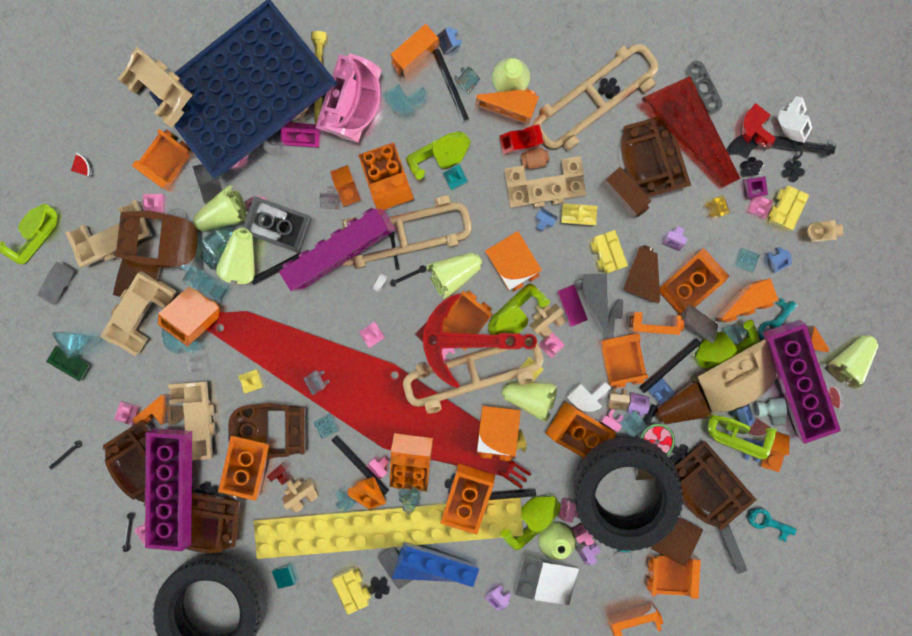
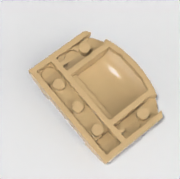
M765 339L698 376L712 413L736 410L754 402L768 391L777 378L770 350Z

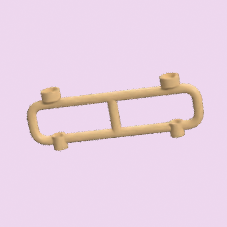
M634 44L629 48L623 46L616 51L617 57L552 106L549 104L544 105L539 110L541 114L535 119L533 124H540V128L542 122L549 119L555 112L585 90L600 108L556 141H551L541 129L543 144L551 149L564 145L567 151L571 150L580 142L576 135L639 87L643 93L653 88L656 82L652 77L657 73L658 62L652 52L642 44ZM641 52L651 65L650 70L608 102H605L592 84L627 60L633 53Z
M449 195L434 198L435 207L389 217L391 222L395 224L400 246L355 256L342 265H354L355 269L366 266L365 262L441 244L447 243V247L459 245L458 241L466 238L472 229L469 211L462 203H451ZM451 210H459L461 212L464 223L462 232L407 244L402 222ZM356 217L341 220L343 226L341 230L348 227L346 224Z
M508 338V342L506 344L512 345L513 340L511 338ZM526 339V345H532V340ZM537 343L532 349L536 359L534 364L483 380L479 379L474 361L512 349L488 348L445 361L444 363L447 364L448 368L466 363L472 383L422 399H416L411 388L412 380L426 378L430 374L435 373L430 366L427 367L426 363H420L416 365V371L409 373L403 381L406 398L413 406H425L426 412L432 414L442 409L440 404L442 400L516 377L520 385L530 384L534 381L532 372L539 370L543 363L540 346Z

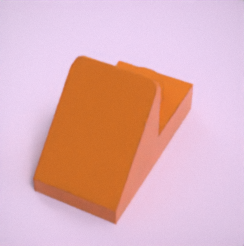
M348 165L330 171L343 207L362 201Z
M809 326L808 332L814 350L829 353V347L816 327Z
M166 394L159 396L135 416L132 421L136 424L143 420L147 424L153 419V415L161 425L165 424L168 396Z
M776 432L769 456L761 460L759 466L780 472L784 456H789L790 436Z
M374 477L363 480L356 486L348 489V496L369 510L386 504V500Z

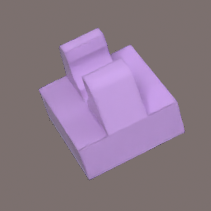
M677 226L674 231L670 230L664 237L662 244L680 251L688 239L683 236L684 228Z
M631 392L628 413L632 414L633 410L638 411L639 417H643L644 414L648 413L650 397Z
M581 544L575 548L585 565L592 566L598 562L595 558L601 552L598 545L592 544L588 546Z
M503 586L488 592L484 597L497 611L506 608L511 597L510 593L504 596L501 594Z

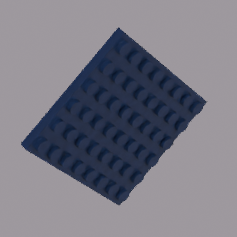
M266 0L174 72L180 78L178 81L192 94V97L181 109L184 114L174 127L212 178L216 180L338 83L271 0ZM150 91V96L160 106L163 100Z

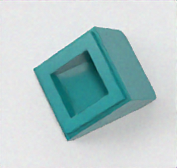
M290 564L272 570L278 589L295 585L296 580Z

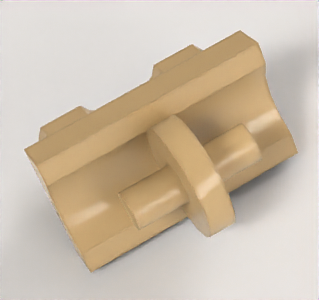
M836 220L811 223L808 228V236L811 238V242L837 240L838 236L844 235L843 224L836 225Z
M556 303L552 307L546 306L542 309L537 305L535 308L538 312L533 315L535 321L529 326L537 334L539 333L542 337L547 338L552 333L548 327L549 324L554 322L559 327L566 322L563 315L564 311Z
M310 478L303 483L300 480L295 483L288 480L286 482L288 488L284 490L286 495L282 498L283 506L286 510L290 508L293 512L297 513L303 508V504L300 501L302 498L306 497L309 502L314 501L318 496L313 481Z

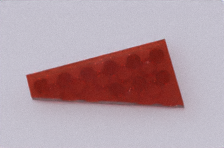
M690 76L642 98L645 104L648 103L653 108V113L664 120L667 124L666 127L686 149L689 148L695 154L694 158L706 166L707 172L722 188L741 179Z

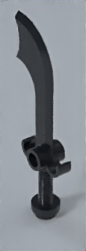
M740 135L730 143L725 155L739 154L749 158L751 151L759 147V145L756 143V139L753 138L747 143L743 135ZM773 135L776 137V140L771 146L798 151L800 155H794L792 158L794 160L801 158L803 154L802 149L805 148L825 151L826 156L834 155L836 143H833L831 140H828L827 144L808 141L803 143Z

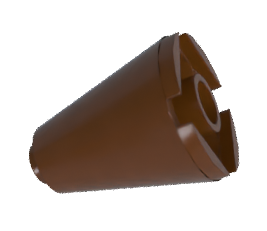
M698 381L692 382L657 407L656 416L659 422L667 425L712 416Z

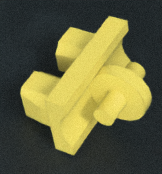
M563 203L561 223L596 226L598 206Z

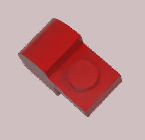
M756 103L744 118L741 128L742 135L747 143L754 138L759 146L766 147L769 150L774 144L776 137L765 130L763 126L768 122L771 114Z
M540 124L499 135L503 154L539 147L538 145L544 143Z

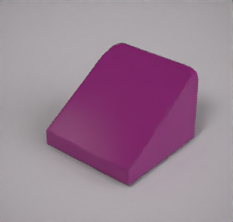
M766 176L744 179L748 198L768 195Z

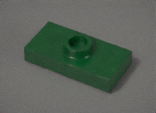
M58 345L54 347L46 361L77 381L82 380L90 366L89 363Z

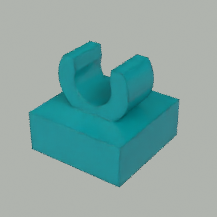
M460 164L442 173L450 190L468 182Z

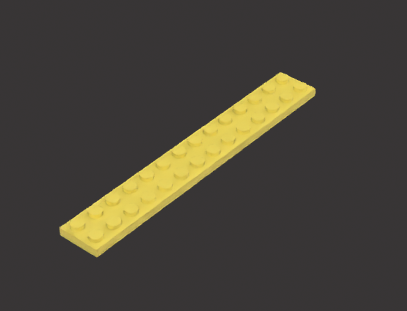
M520 497L489 500L477 535L440 524L446 503L257 519L253 521L257 559L389 548L393 546L401 547L404 541L414 545L493 539L502 538L500 532L504 529H509L513 537L523 536Z

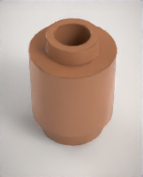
M543 147L527 150L521 154L524 169L529 168L530 170L547 166L546 162L550 161L548 150L544 151Z

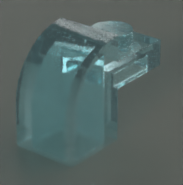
M399 84L382 94L390 109L401 116L415 114L413 105H421L428 96L424 87H421L407 97Z
M231 225L215 229L200 244L204 249L201 258L211 270L216 269L234 231Z
M191 265L181 280L184 284L196 289L217 303H220L229 289L220 280Z
M162 329V341L171 352L180 354L182 347H184V351L191 353L202 349L203 342L194 340L187 347L169 332Z

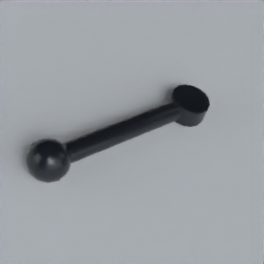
M393 231L388 236L391 239L392 248H395V232ZM394 255L395 269L399 270L398 257Z
M422 265L418 270L401 278L392 279L390 285L395 287L397 283L420 272L425 273L427 270L426 266Z
M75 441L74 445L52 463L49 468L52 470L73 450L80 448L81 442Z
M133 512L127 514L128 525L125 543L122 546L123 552L129 551L128 542L131 524L135 518Z

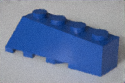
M404 541L391 578L458 582L473 587L479 568L474 563Z

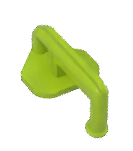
M464 132L449 133L409 154L406 157V162L415 178L420 180L424 177L425 171L420 169L417 163L434 155L441 168H451L462 161L471 141Z
M45 203L31 209L18 225L19 232L23 238L27 239V242L16 253L9 249L4 241H1L0 253L17 264L26 263L54 230L57 223L56 211ZM45 215H48L49 218L43 224Z
M527 284L492 316L488 324L489 333L491 335H499L500 333L519 334L529 321L520 307L532 296L539 301L540 307L548 306L550 300L534 284Z
M749 319L744 322L743 327L748 330L750 337L736 344L732 342L725 332H717L713 343L704 338L696 355L699 365L702 368H714L759 343L760 339L754 321Z
M715 415L710 417L708 423V432L716 442L761 460L768 458L777 429L767 428L763 447L736 437L737 433L746 434L750 431V427L746 424ZM717 424L731 431V435L716 430Z
M553 496L530 499L521 508V518L528 525V528L523 531V536L514 538L509 529L502 530L500 536L514 550L522 549L553 522L561 510L560 502Z

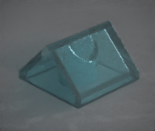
M66 331L53 332L52 335L67 358L81 357L102 342V338Z

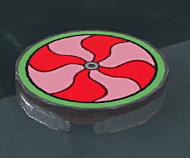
M661 422L645 425L638 434L639 439L644 438L646 441L649 440L652 444H656L663 452L667 453V456L672 453L675 447L673 431Z

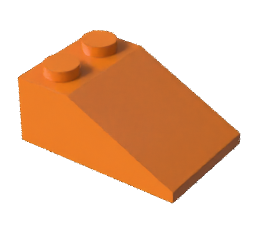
M525 89V91L513 90L478 94L475 105L529 124L539 96L530 89Z
M703 248L660 286V293L681 314L688 305L694 308L726 282L729 275Z
M566 401L545 433L556 443L583 458L597 444L600 445L603 441H607L610 438L614 439L617 435L615 431Z
M231 435L218 492L256 501L260 496L269 444Z
M458 464L440 524L477 535L492 492L495 475Z

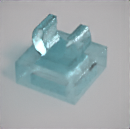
M468 66L466 69L462 67L460 70L463 73L459 77L455 75L454 78L459 86L469 94L480 78Z
M741 248L734 266L753 273L760 254Z
M730 324L721 328L722 332H725L734 344L742 342L741 335L747 332L743 325L736 327L735 324Z
M316 370L303 378L312 395L323 390L330 382L329 380L322 381L320 376L325 373L324 371L318 372Z
M636 411L631 412L619 422L631 437H634L647 427Z
M331 413L313 422L321 439L339 431Z
M412 487L409 492L404 488L398 492V495L401 496L399 501L402 503L403 511L407 514H410L421 502L420 492L415 487Z
M340 489L335 493L340 500L335 505L342 512H347L357 503V501L348 496L345 490Z

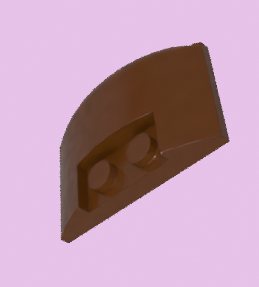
M669 113L624 126L621 140L623 164L628 176L648 198L691 186Z
M141 420L103 444V450L105 449L106 459L104 461L114 482L132 500L136 499L143 502V506H145L146 432L152 429Z
M706 441L701 443L675 466L682 487L684 505L701 521L718 527L717 529H724L757 500Z
M192 492L191 546L186 549L201 553H217L230 547L234 548L236 546L240 501L227 496L219 497Z

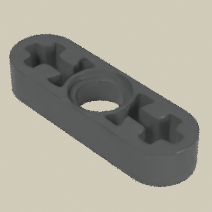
M701 61L691 62L686 70L687 75L704 110L707 113L714 114L721 109L722 100L705 65ZM693 66H695L696 68L699 67V76L702 77L704 75L705 78H702L698 82H696V79H698L699 77L696 72L692 73L691 70L693 69ZM700 83H708L709 91L702 92L699 89ZM711 92L713 93V95L710 97L712 102H717V105L715 106L716 109L708 106V104L711 103L709 97L707 99H704V97L708 96Z
M728 524L722 530L718 529L736 573L740 574L747 571L730 525Z

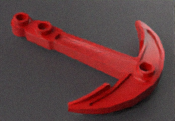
M458 293L442 301L429 316L423 334V349L428 364L435 374L450 386L459 388L460 385L453 378L447 364L443 361L442 349L497 347L499 349L519 350L523 347L531 350L537 345V338L533 334L522 336L521 334L512 333L486 335L443 332L444 318L447 319L452 306L461 297ZM430 337H434L436 339L435 344L429 343L428 340ZM511 338L513 344L507 345L506 339ZM528 338L532 340V345L530 346L525 343V340Z

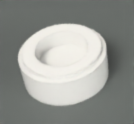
M380 273L371 289L379 292L387 276Z

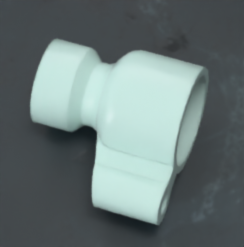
M773 398L768 403L764 401L756 403L758 417H766L769 414L774 426L786 425L787 407L785 398Z

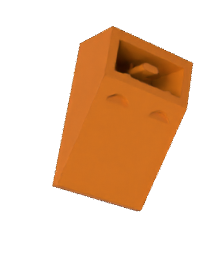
M394 142L358 155L377 209L385 210L414 200Z
M771 278L760 279L744 285L716 315L715 320L728 323L736 320L737 315L747 316L755 313L756 308L766 309L774 306L773 302L778 301V297Z
M394 433L391 448L389 487L427 492L433 438Z

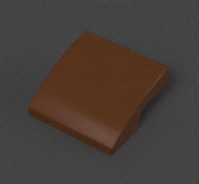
M122 259L113 295L120 297L126 288L129 289L137 273L141 271L158 281L161 268H150L149 266L131 263V261Z
M678 518V523L675 524L674 530L665 539H662L660 543L651 546L650 549L686 566L703 529L682 518Z

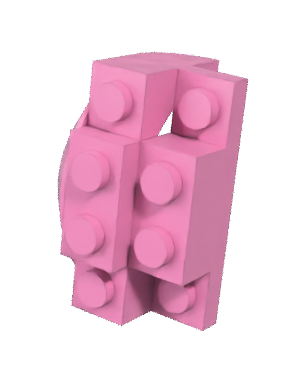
M350 53L348 56L339 54L332 75L338 84L326 93L315 128L335 134L343 139L359 142L362 130L372 121L379 107V77L382 69L360 56Z

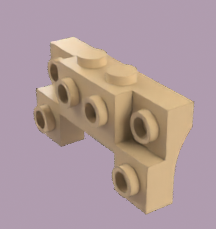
M136 47L131 54L127 67L118 77V80L135 94L143 84L147 86L157 97L163 100L154 113L161 117L165 124L173 127L184 114L181 109L192 97V94L178 81L180 78L174 72L166 70L167 66L160 60L155 62L142 49Z
M581 156L562 159L563 175L526 181L524 166L504 169L510 208L534 205V208L545 206L546 202H553V205L564 203V199L586 196Z
M134 200L125 207H119L118 210L121 214V212L142 211L139 202ZM142 217L140 218L138 242L152 236L145 220L146 218ZM119 223L93 236L90 235L86 225L79 226L80 228L72 232H66L79 267L84 268L98 260L104 259V261H109L115 258Z
M142 271L137 273L129 289L126 288L121 294L120 298L122 300L120 304H117L112 309V317L100 337L123 348L133 356L138 355L148 338L136 331V328L151 303L154 302L164 309L170 304L177 291L162 281H156Z
M207 381L168 384L171 394L169 404L183 403L185 431H192V460L212 459V438L215 435V424L212 423L211 416L214 415L213 404H210V400H208Z

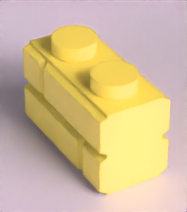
M786 186L784 189L781 188L776 196V199H778L776 206H772L769 211V223L779 226L784 230L793 231L809 194L791 186Z
M616 230L592 238L593 242L590 245L593 253H597L599 257L597 265L600 272L610 273L628 266Z
M352 567L332 577L331 581L347 615L369 605L368 599L371 597L367 588L363 589L360 583L363 580L359 571H355Z

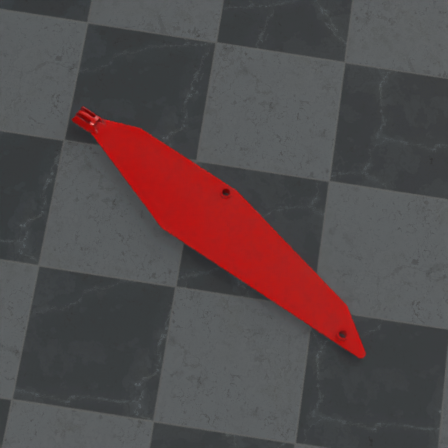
M248 311L219 313L218 319L206 329L383 449L391 450L394 433L433 438L431 460L455 466L462 464L502 476L520 489L523 488V485L508 475L511 473L525 483L527 479L514 471V466L528 476L532 474L512 459L511 461H502L500 457L492 456V459L481 458V455L477 454L480 421L449 400L440 401L442 409L432 414L426 412L425 406L416 407L410 404L403 388V381L408 373L393 363ZM219 325L224 326V329L221 332L218 331ZM393 372L398 373L397 379L391 378ZM417 379L411 382L413 395L416 399L438 394Z

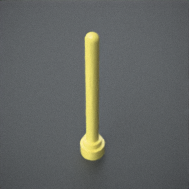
M314 31L311 32V41L315 45V56L322 63V45L326 41V32ZM322 97L314 102L315 124H317L322 108Z

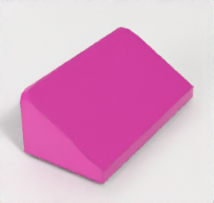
M289 122L281 128V145L319 147L320 130L315 128L316 124Z
M575 285L556 291L570 327L588 320Z

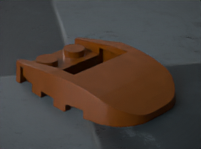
M121 212L115 258L131 261V263L149 266L150 268L185 267L192 262L196 254L197 230L189 220L165 212ZM141 217L162 220L158 259L136 256Z
M262 403L241 406L231 414L228 422L229 441L231 435L268 444V411H285V449H268L267 459L289 457L293 454L303 455L307 452L306 408L279 403Z

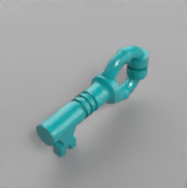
M781 298V302H777V305L782 306L784 310L775 320L766 321L761 324L759 328L760 339H765L763 332L766 326L772 325L773 328L781 326L798 306L794 301L788 304Z
M766 509L751 510L747 518L756 529L772 527L782 531V535L778 539L780 541L783 539L785 543L789 534L794 536L797 531L794 527L773 520ZM758 513L766 515L767 518L764 520V524L754 522Z

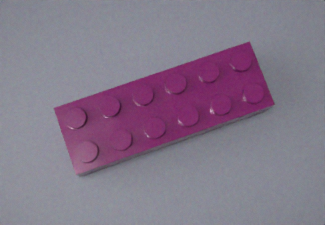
M373 207L366 210L362 218L358 220L355 218L346 224L348 227L345 229L334 231L330 234L331 238L328 240H320L311 251L305 250L298 255L299 259L296 261L290 260L282 265L283 269L279 273L291 292L304 290L395 231L396 228L385 210L373 209Z
M797 320L763 332L798 438L803 444L840 432L841 429L806 324L801 320Z
M156 428L146 432L145 548L183 551L191 546L192 431Z

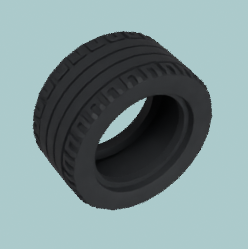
M621 436L614 437V439L610 438L607 441H603L600 445L597 444L583 458L575 477L576 510L582 525H584L585 530H588V533L595 540L612 549L635 551L654 546L674 530L675 524L678 523V518L681 516L683 493L676 468L666 452H663L656 444H652L651 441H646L644 438ZM623 467L642 469L650 473L660 485L659 495L655 504L644 514L632 518H622L610 514L603 509L595 496L601 480L610 472Z
M204 554L186 561L165 580L156 595V600L153 604V625L155 626L157 636H204L194 631L187 624L182 613V597L187 586L199 581H213L225 586L232 592L238 602L240 610L238 626L233 632L225 636H256L263 622L266 610L264 589L258 580V576L244 562H240L238 558L236 559L233 556L229 557L227 554Z

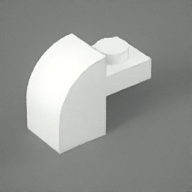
M795 96L793 102L789 104L787 111H779L778 119L787 138L804 143L812 129V124L809 116L804 115L807 108L803 97Z
M603 381L595 390L589 393L579 383L566 397L578 409L592 412L602 407L597 400H603L610 393L608 390L611 387Z

